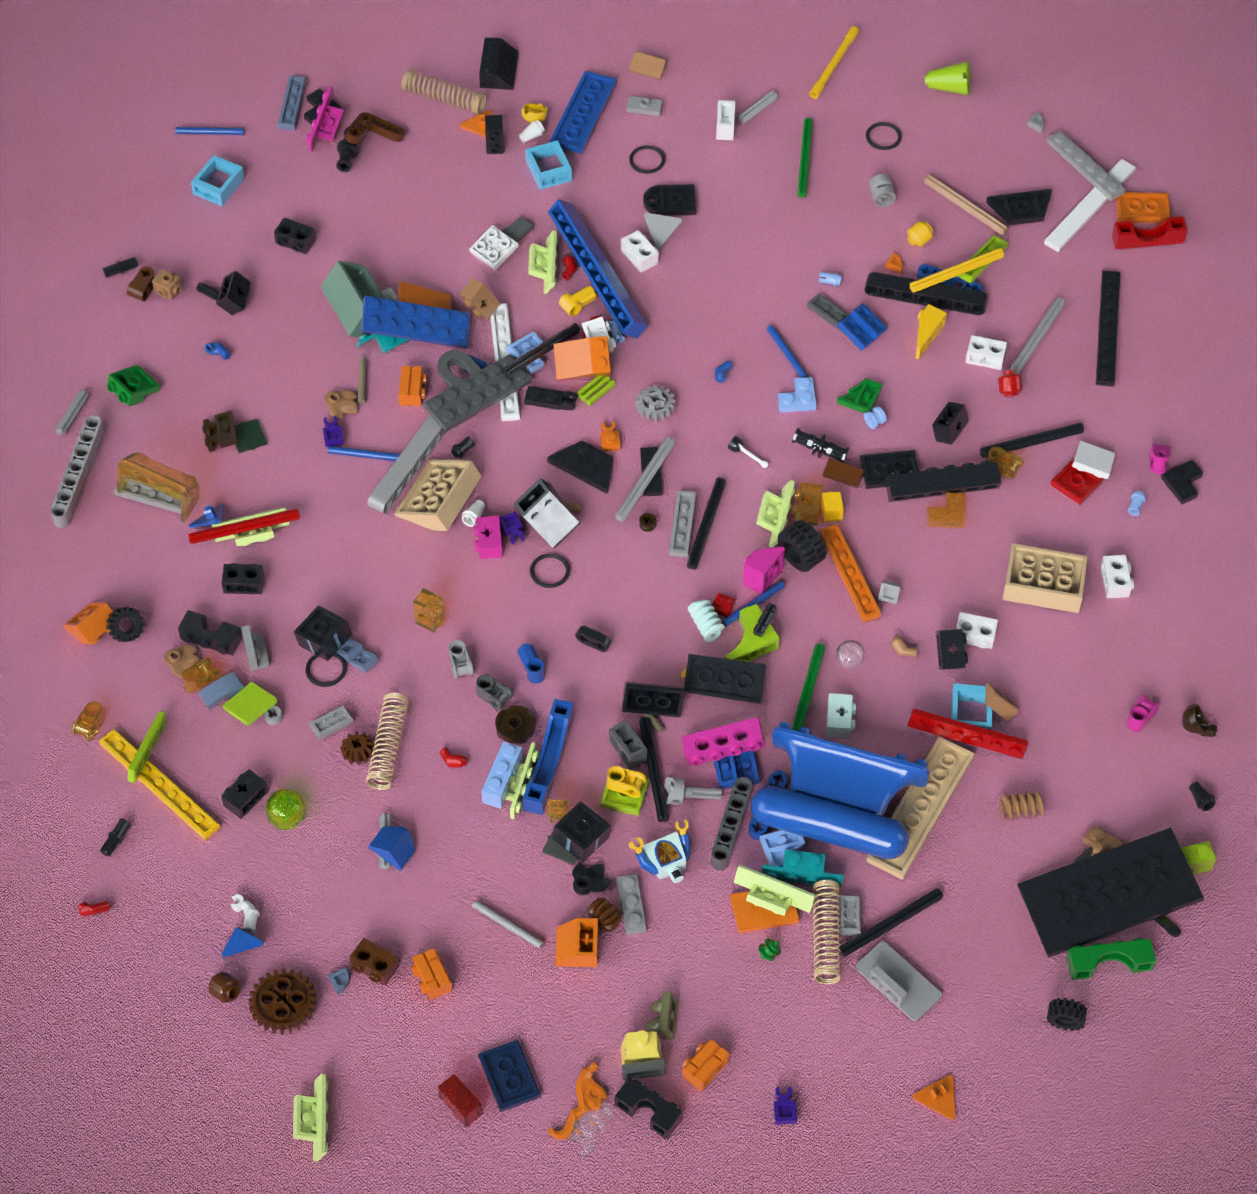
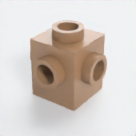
M164 269L152 280L154 292L163 298L166 297L173 300L182 290L180 277Z

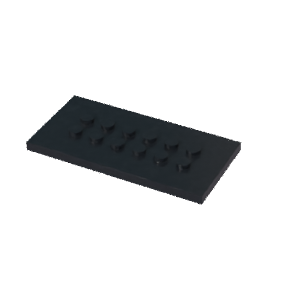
M1171 827L1017 884L1048 958L1068 951L1074 946H1082L1204 901L1203 894Z

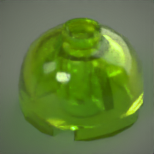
M280 789L271 794L267 800L265 809L267 819L270 824L275 825V828L280 830L293 829L298 826L302 819H305V802L298 792L292 789Z

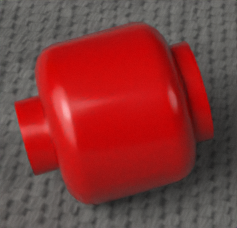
M1014 370L1003 371L1004 375L998 377L999 392L1004 394V397L1019 395V392L1023 389L1021 375L1014 373Z

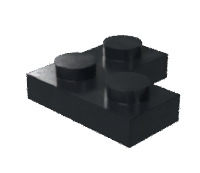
M320 88L306 96L307 102L314 107L304 113V119L311 125L313 120L317 119L318 106L323 103L322 97L324 92ZM332 99L329 106L341 109V106Z
M1191 460L1166 471V473L1161 475V479L1178 501L1184 504L1198 497V492L1190 482L1202 478L1203 472Z

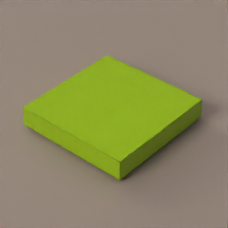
M251 681L222 706L226 712L245 725L250 726L277 703V699Z
M646 779L645 783L642 784L641 796L638 798L612 791L606 784L600 807L639 816L649 785V779Z

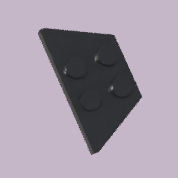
M1052 189L989 196L986 198V203L1009 225L1044 221Z
M580 441L548 456V463L600 491L608 493L613 464L612 456L584 441Z

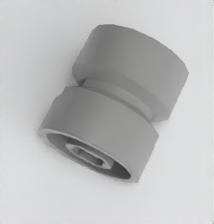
M878 174L871 178L869 186L875 205L887 207L893 204L896 200V194L890 176Z

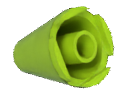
M965 61L928 71V75H925V85H928L930 89L970 95V62Z

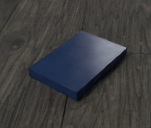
M518 1040L478 1054L479 1061L500 1112L540 1098V1093Z

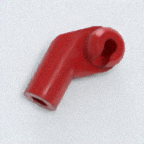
M570 255L563 258V263L567 267L562 274L565 280H569L577 271L575 259Z
M447 747L439 752L448 767L461 768L468 763L466 756L452 755Z
M108 901L91 905L87 902H82L79 904L78 910L81 916L87 917L109 911L110 906Z

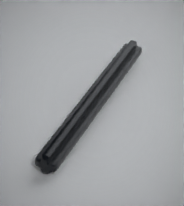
M576 323L570 325L503 367L502 374L505 377H509L554 349V344L565 342L578 334L580 326Z
M1076 423L981 447L980 455L982 458L1081 434L1084 432V427L1082 423Z
M718 477L715 480L687 562L689 569L696 570L725 487L726 480L724 478Z
M641 717L639 725L643 744L647 748V766L657 818L659 822H667L669 814L649 717Z
M939 888L934 889L839 947L840 953L844 957L848 956L942 899L943 893Z

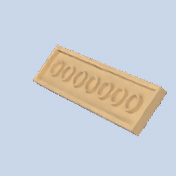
M938 737L925 759L928 763L927 768L930 771L927 785L925 787L909 786L891 817L903 823L908 831L909 844L905 852L896 859H883L869 855L867 857L868 863L902 880L904 879L972 762L975 753L942 737Z

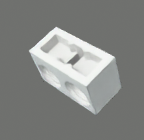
M718 100L716 140H733L735 101Z
M639 230L621 239L622 253L640 272L658 264V249L652 246L648 238L642 235Z
M971 335L966 363L1001 370L1007 342Z
M1126 555L1103 556L1100 568L1106 598L1129 597L1131 589H1134V580L1130 578L1131 565L1130 562H1127Z
M960 612L956 629H962L963 633L966 634V644L992 649L998 620Z

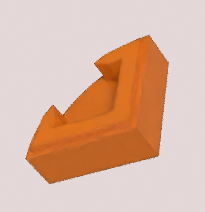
M893 252L886 262L885 268L901 274L903 263L900 256Z

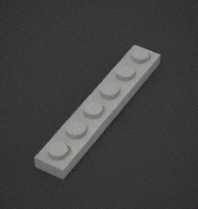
M1062 131L1047 137V143L1110 201L1125 194V188Z

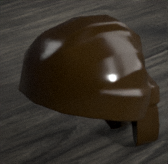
M1198 704L1189 705L1184 710L1182 724L1185 730L1206 737L1216 736L1217 726H1208Z

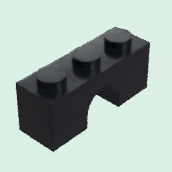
M187 610L178 627L180 639L187 643L198 644L206 649L217 650L221 654L234 655L243 638L241 627L223 621L217 630L207 631L206 616Z
M629 1077L614 1097V1105L630 1116H633L640 1108L651 1109L654 1115L650 1119V1129L667 1140L682 1121L683 1111H681L677 1104L667 1102L661 1094L656 1091H650L637 1079L633 1080Z

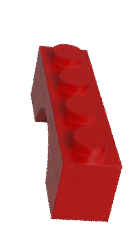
M1184 216L1166 218L1158 226L1148 229L1138 228L1132 221L1115 222L1112 239L1115 249L1184 244L1188 229Z

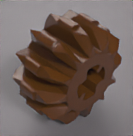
M357 731L355 735L348 733V738H343L340 747L344 760L348 759L350 764L356 762L358 766L360 761L367 763V758H372L374 747L371 736L367 737L365 732L361 735Z
M601 897L594 900L587 909L588 915L591 918H598V927L605 932H612L622 921L619 910L605 898Z

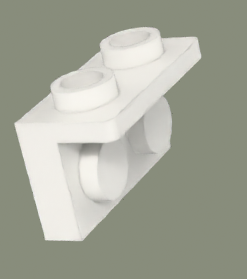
M599 317L582 323L586 338L607 336L609 353H614L613 348H616L614 338L609 337L608 331L611 330L607 320L604 321L603 317Z

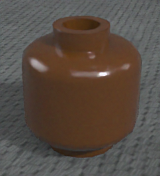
M226 972L217 973L209 981V993L219 1001L228 1003L238 997L240 993L239 981Z

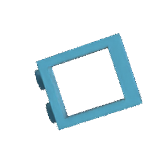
M558 140L525 149L526 163L539 190L572 181V169ZM557 155L562 167L541 172L535 160Z
M213 155L192 180L193 194L223 206L244 180L243 167ZM216 169L231 175L221 188L206 183Z
M954 683L951 695V719L957 720L958 701L986 703V686ZM986 705V722L957 721L991 730L992 709Z

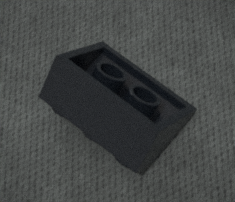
M485 37L479 71L480 88L513 90L519 52L502 38Z
M625 681L622 696V712L681 717L685 688L673 685Z

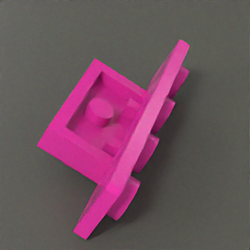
M329 86L328 90L324 91L323 103L317 109V119H314L312 122V132L307 135L306 143L308 144L309 151L313 150L317 137L334 142L343 118V109L329 106L333 97V86Z

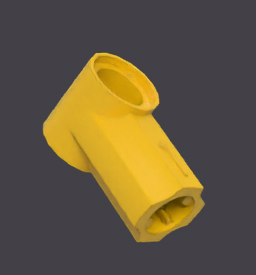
M586 286L574 294H564L559 300V305L570 316H576L582 307L596 300V294L591 286Z

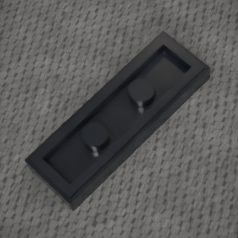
M659 447L640 448L642 473ZM660 467L644 490L643 496H662Z

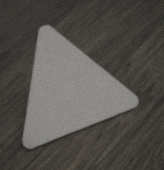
M651 213L644 214L657 249L662 247L682 223L681 218Z

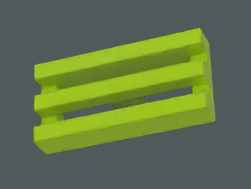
M597 376L579 390L577 396L591 406L615 387V381H611L608 376ZM607 383V385L604 388L597 392L602 386H604Z

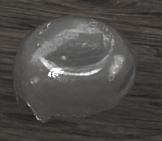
M847 640L838 646L836 660L842 667L854 669L864 662L865 650L859 642Z

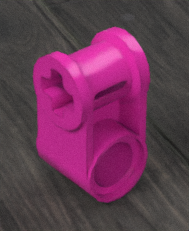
M1152 443L1149 459L1150 470L1153 473H1166L1171 446Z
M1142 694L1130 711L1127 720L1128 728L1134 732L1143 730L1149 720L1157 713L1160 703H1155L1146 698L1145 694Z

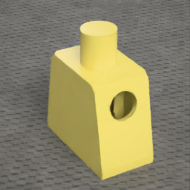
M641 1030L626 1033L621 1044L622 1065L662 1059L661 1042L657 1032Z

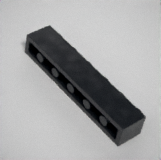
M987 460L976 465L965 463L960 467L948 465L944 469L931 467L926 469V471L920 472L917 469L910 470L904 474L893 472L887 476L885 483L888 501L894 502L997 489L1001 485L998 462Z

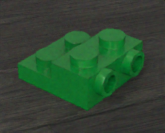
M139 365L111 373L107 381L108 391L110 393L114 392L118 396L120 403H125L129 407L143 402L146 395L158 392L160 389V385Z

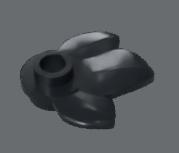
M579 862L572 871L574 891L579 895H587L590 892L606 890L610 886L611 880L603 878V865L597 864L586 868Z

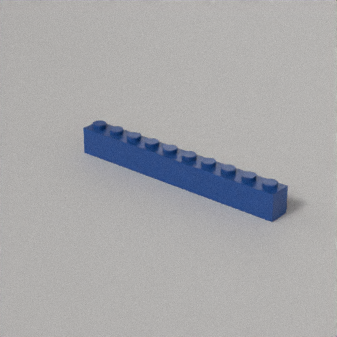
M558 199L548 210L549 215L624 335L638 338L648 327L647 323L573 204Z

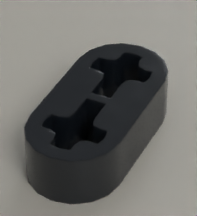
M580 626L575 634L579 642L601 652H606L612 644L608 636L586 626Z

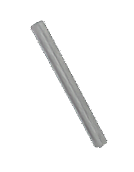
M1057 297L1012 364L1010 370H1014V373H1020L1065 305L1064 298Z
M665 438L616 512L615 518L617 520L625 521L675 445L673 438Z

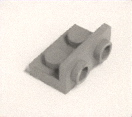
M249 625L242 626L241 629L250 670L268 668L270 665L263 634L255 635L254 632L250 633Z

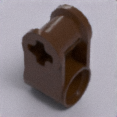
M146 266L139 270L127 287L128 296L143 302L148 299L149 294L154 289L152 283L154 270L151 267Z

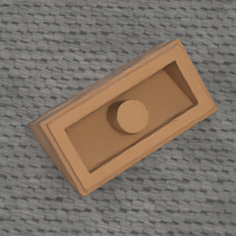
M635 51L629 71L660 80L666 69V60Z
M990 683L986 684V705L1007 721L1011 720L1019 712L1018 708L1001 691Z

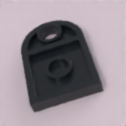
M694 184L656 185L650 187L643 195L644 208L651 214L663 216L696 215ZM649 199H654V200H656V201H655V202H649L648 200H649Z

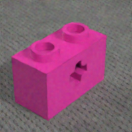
M499 516L476 517L477 525H473L474 536H478V540L474 541L475 552H479L480 559L502 557Z

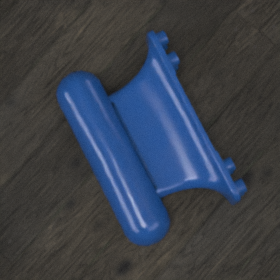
M780 722L779 727H775L773 730L772 743L775 747L786 751L789 755L792 769L790 787L787 790L776 786H764L757 790L751 800L750 807L755 820L768 827L883 859H896L901 856L909 844L908 831L903 823L883 815L889 802L899 790L906 786L925 787L927 785L930 773L927 768L928 763L922 759H917L915 763L909 762L908 757L904 754H897L896 758L882 756L816 738V736L810 735L811 731L808 728L800 727L798 731L791 729L789 723Z

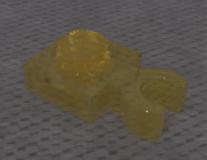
M547 799V816H550V822L554 823V820H561L568 813V800Z

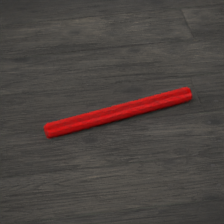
M292 509L189 533L188 538L190 544H196L299 520L300 513L298 509Z

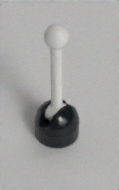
M737 436L733 437L728 445V449L733 452L743 451L759 462L763 468L768 467L767 461H762L743 448V441Z

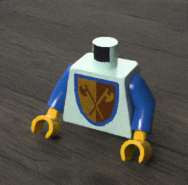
M684 819L685 826L682 829L679 828L678 821L675 822V828L680 831L679 835L677 832H674L643 845V840L637 837V847L634 846L632 841L629 842V847L632 850H636L635 855L642 869L657 875L659 879L670 876L673 883H678L684 879L681 871L686 869V862L690 858L691 851L689 834L686 832L688 828L687 820Z

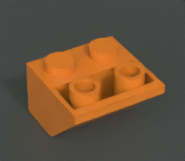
M576 918L557 927L555 966L597 967L598 918Z

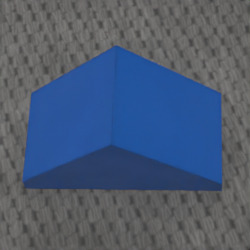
M235 927L221 954L222 957L230 956L262 946L263 942Z

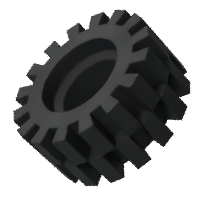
M130 607L113 610V613H110L108 616L110 618L106 621L108 623L106 629L110 630L108 634L112 635V638L118 640V642H129L141 636L139 634L143 633L142 627L145 625V623H142L144 618L139 616L141 614L139 611H135V608ZM123 617L131 620L132 627L128 632H123L119 628V621Z
M1053 999L1049 1003L1047 1022L1058 1029L1063 1028L1065 1031L1067 1029H1070V1031L1076 1029L1078 1031L1085 1026L1087 1008L1079 1001L1074 1002V999Z

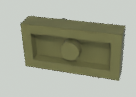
M671 991L663 992V998L655 1001L650 1006L655 1013L660 1014V1017L644 1025L646 1030L662 1034L665 1039H674L679 1000Z

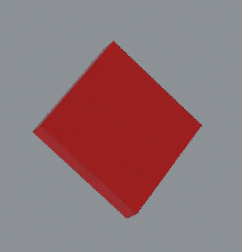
M1073 459L1051 481L1050 485L1081 505L1102 484L1103 478H1098L1094 474L1079 471L1077 468L1072 467Z

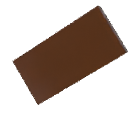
M829 458L822 475L828 479L858 489L864 470Z

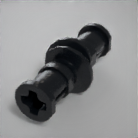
M347 127L344 130V136H346V132L349 127ZM344 137L337 145L340 159L337 161L336 167L341 172H349L352 167V158L357 157L359 151L357 144L347 142Z
M797 428L792 439L793 444L796 442L806 446L808 449H813L812 455L818 451V458H821L822 454L844 463L849 451L847 447L845 449L835 445V443L825 441V434L818 438L813 434L810 435L800 431V428Z

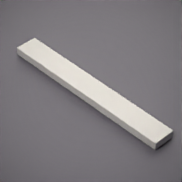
M1121 159L1108 174L1122 185L1135 172L1136 167ZM1094 187L1045 239L1044 244L1059 252L1104 205L1108 198Z
M507 303L500 304L490 316L495 362L509 354L507 347L512 344ZM517 391L500 401L502 421L520 420Z

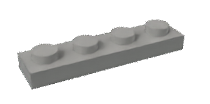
M122 476L114 489V493L117 496L183 515L191 502L189 495Z
M677 490L669 556L688 558L696 492Z

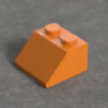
M91 602L63 626L82 644L93 645L101 639L100 636L104 632H110L109 629H106V626H108L106 621L110 618L108 616L113 611L106 602Z

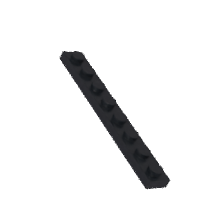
M1102 270L1095 383V385L1114 387L1120 286V272Z

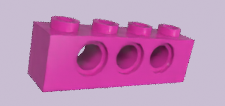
M758 717L682 736L684 754L689 766H698L704 762L718 761L730 755L737 756L743 752L757 751L760 748L766 747L763 726Z

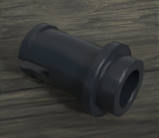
M466 437L458 445L452 446L451 453L456 458H462L465 452L475 446V443L470 437Z

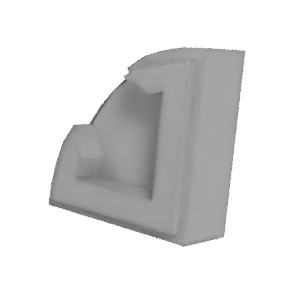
M1036 112L1028 121L1027 126L1042 133L1044 129L1042 115Z

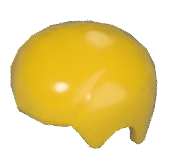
M527 103L523 105L521 114L529 123L536 120L542 123L547 116L548 107L544 109L542 103L538 105Z

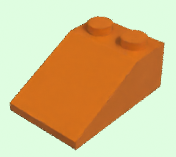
M607 336L554 344L557 380L611 375Z

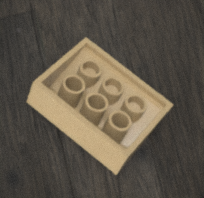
M428 460L394 514L396 517L431 530L448 531L482 476L472 461Z
M1012 543L1002 600L1079 613L1088 556Z

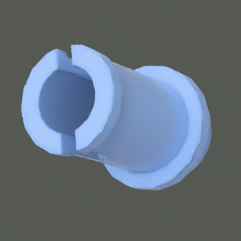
M820 272L819 276L826 278H819V283L832 284L834 287L840 286L842 275H839V273Z
M615 320L608 322L611 330L608 332L614 338L615 344H618V342L619 344L622 343L625 337Z
M1135 491L1131 495L1132 501L1128 508V512L1131 515H1139L1141 506L1146 501L1145 494L1141 491Z

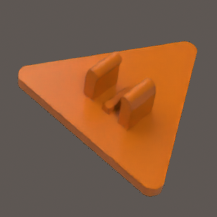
M487 110L461 123L460 128L486 137L485 115H492V111Z
M948 1075L913 1094L912 1098L951 1120L955 1119L954 1081L952 1075Z

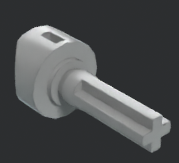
M667 777L665 780L664 788L668 793L666 804L682 805L684 797L718 800L722 798V789L685 786L683 778Z

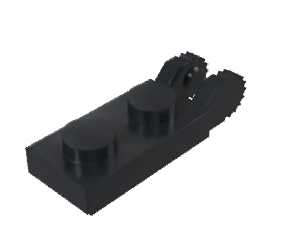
M528 386L524 404L572 411L575 408L574 401H577L578 396L575 392H563Z

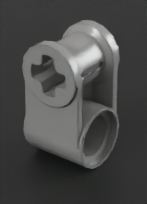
M460 640L452 641L448 648L454 679L470 674V676L474 675L466 645Z

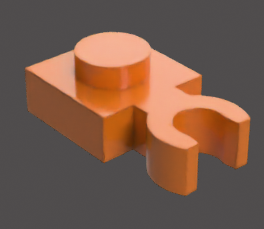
M611 421V427H606L605 423L602 422V432L600 433L602 451L620 450L619 432L615 431V422Z

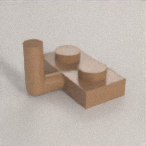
M1095 825L1083 839V843L1093 849L1091 856L1126 844Z

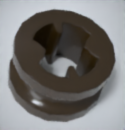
M651 513L642 514L639 519L640 529L645 532L653 531L656 528V517Z

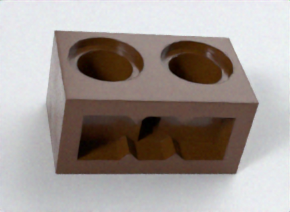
M366 938L361 940L349 956L351 967L354 971L364 973L374 983H381L385 986L399 968L397 956ZM364 956L369 957L367 960L360 959ZM381 966L386 967L384 970H378Z

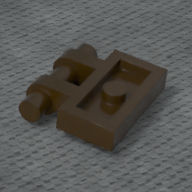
M232 411L214 415L215 421L210 422L209 419L203 420L202 431L206 437L204 442L209 452L215 451L216 443H219L221 448L239 443ZM217 430V434L213 435V431Z

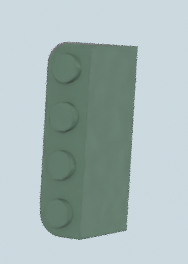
M337 261L321 285L325 296L346 329L347 334L351 337H360L365 333L361 332L364 296L386 299L370 271L364 265L358 263Z

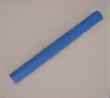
M175 127V133L244 135V128Z
M773 325L768 326L767 331L800 378L808 377Z
M328 446L327 453L390 461H396L400 454Z
M779 581L722 620L724 627L739 619L740 611L743 608L761 604L783 589L785 584Z

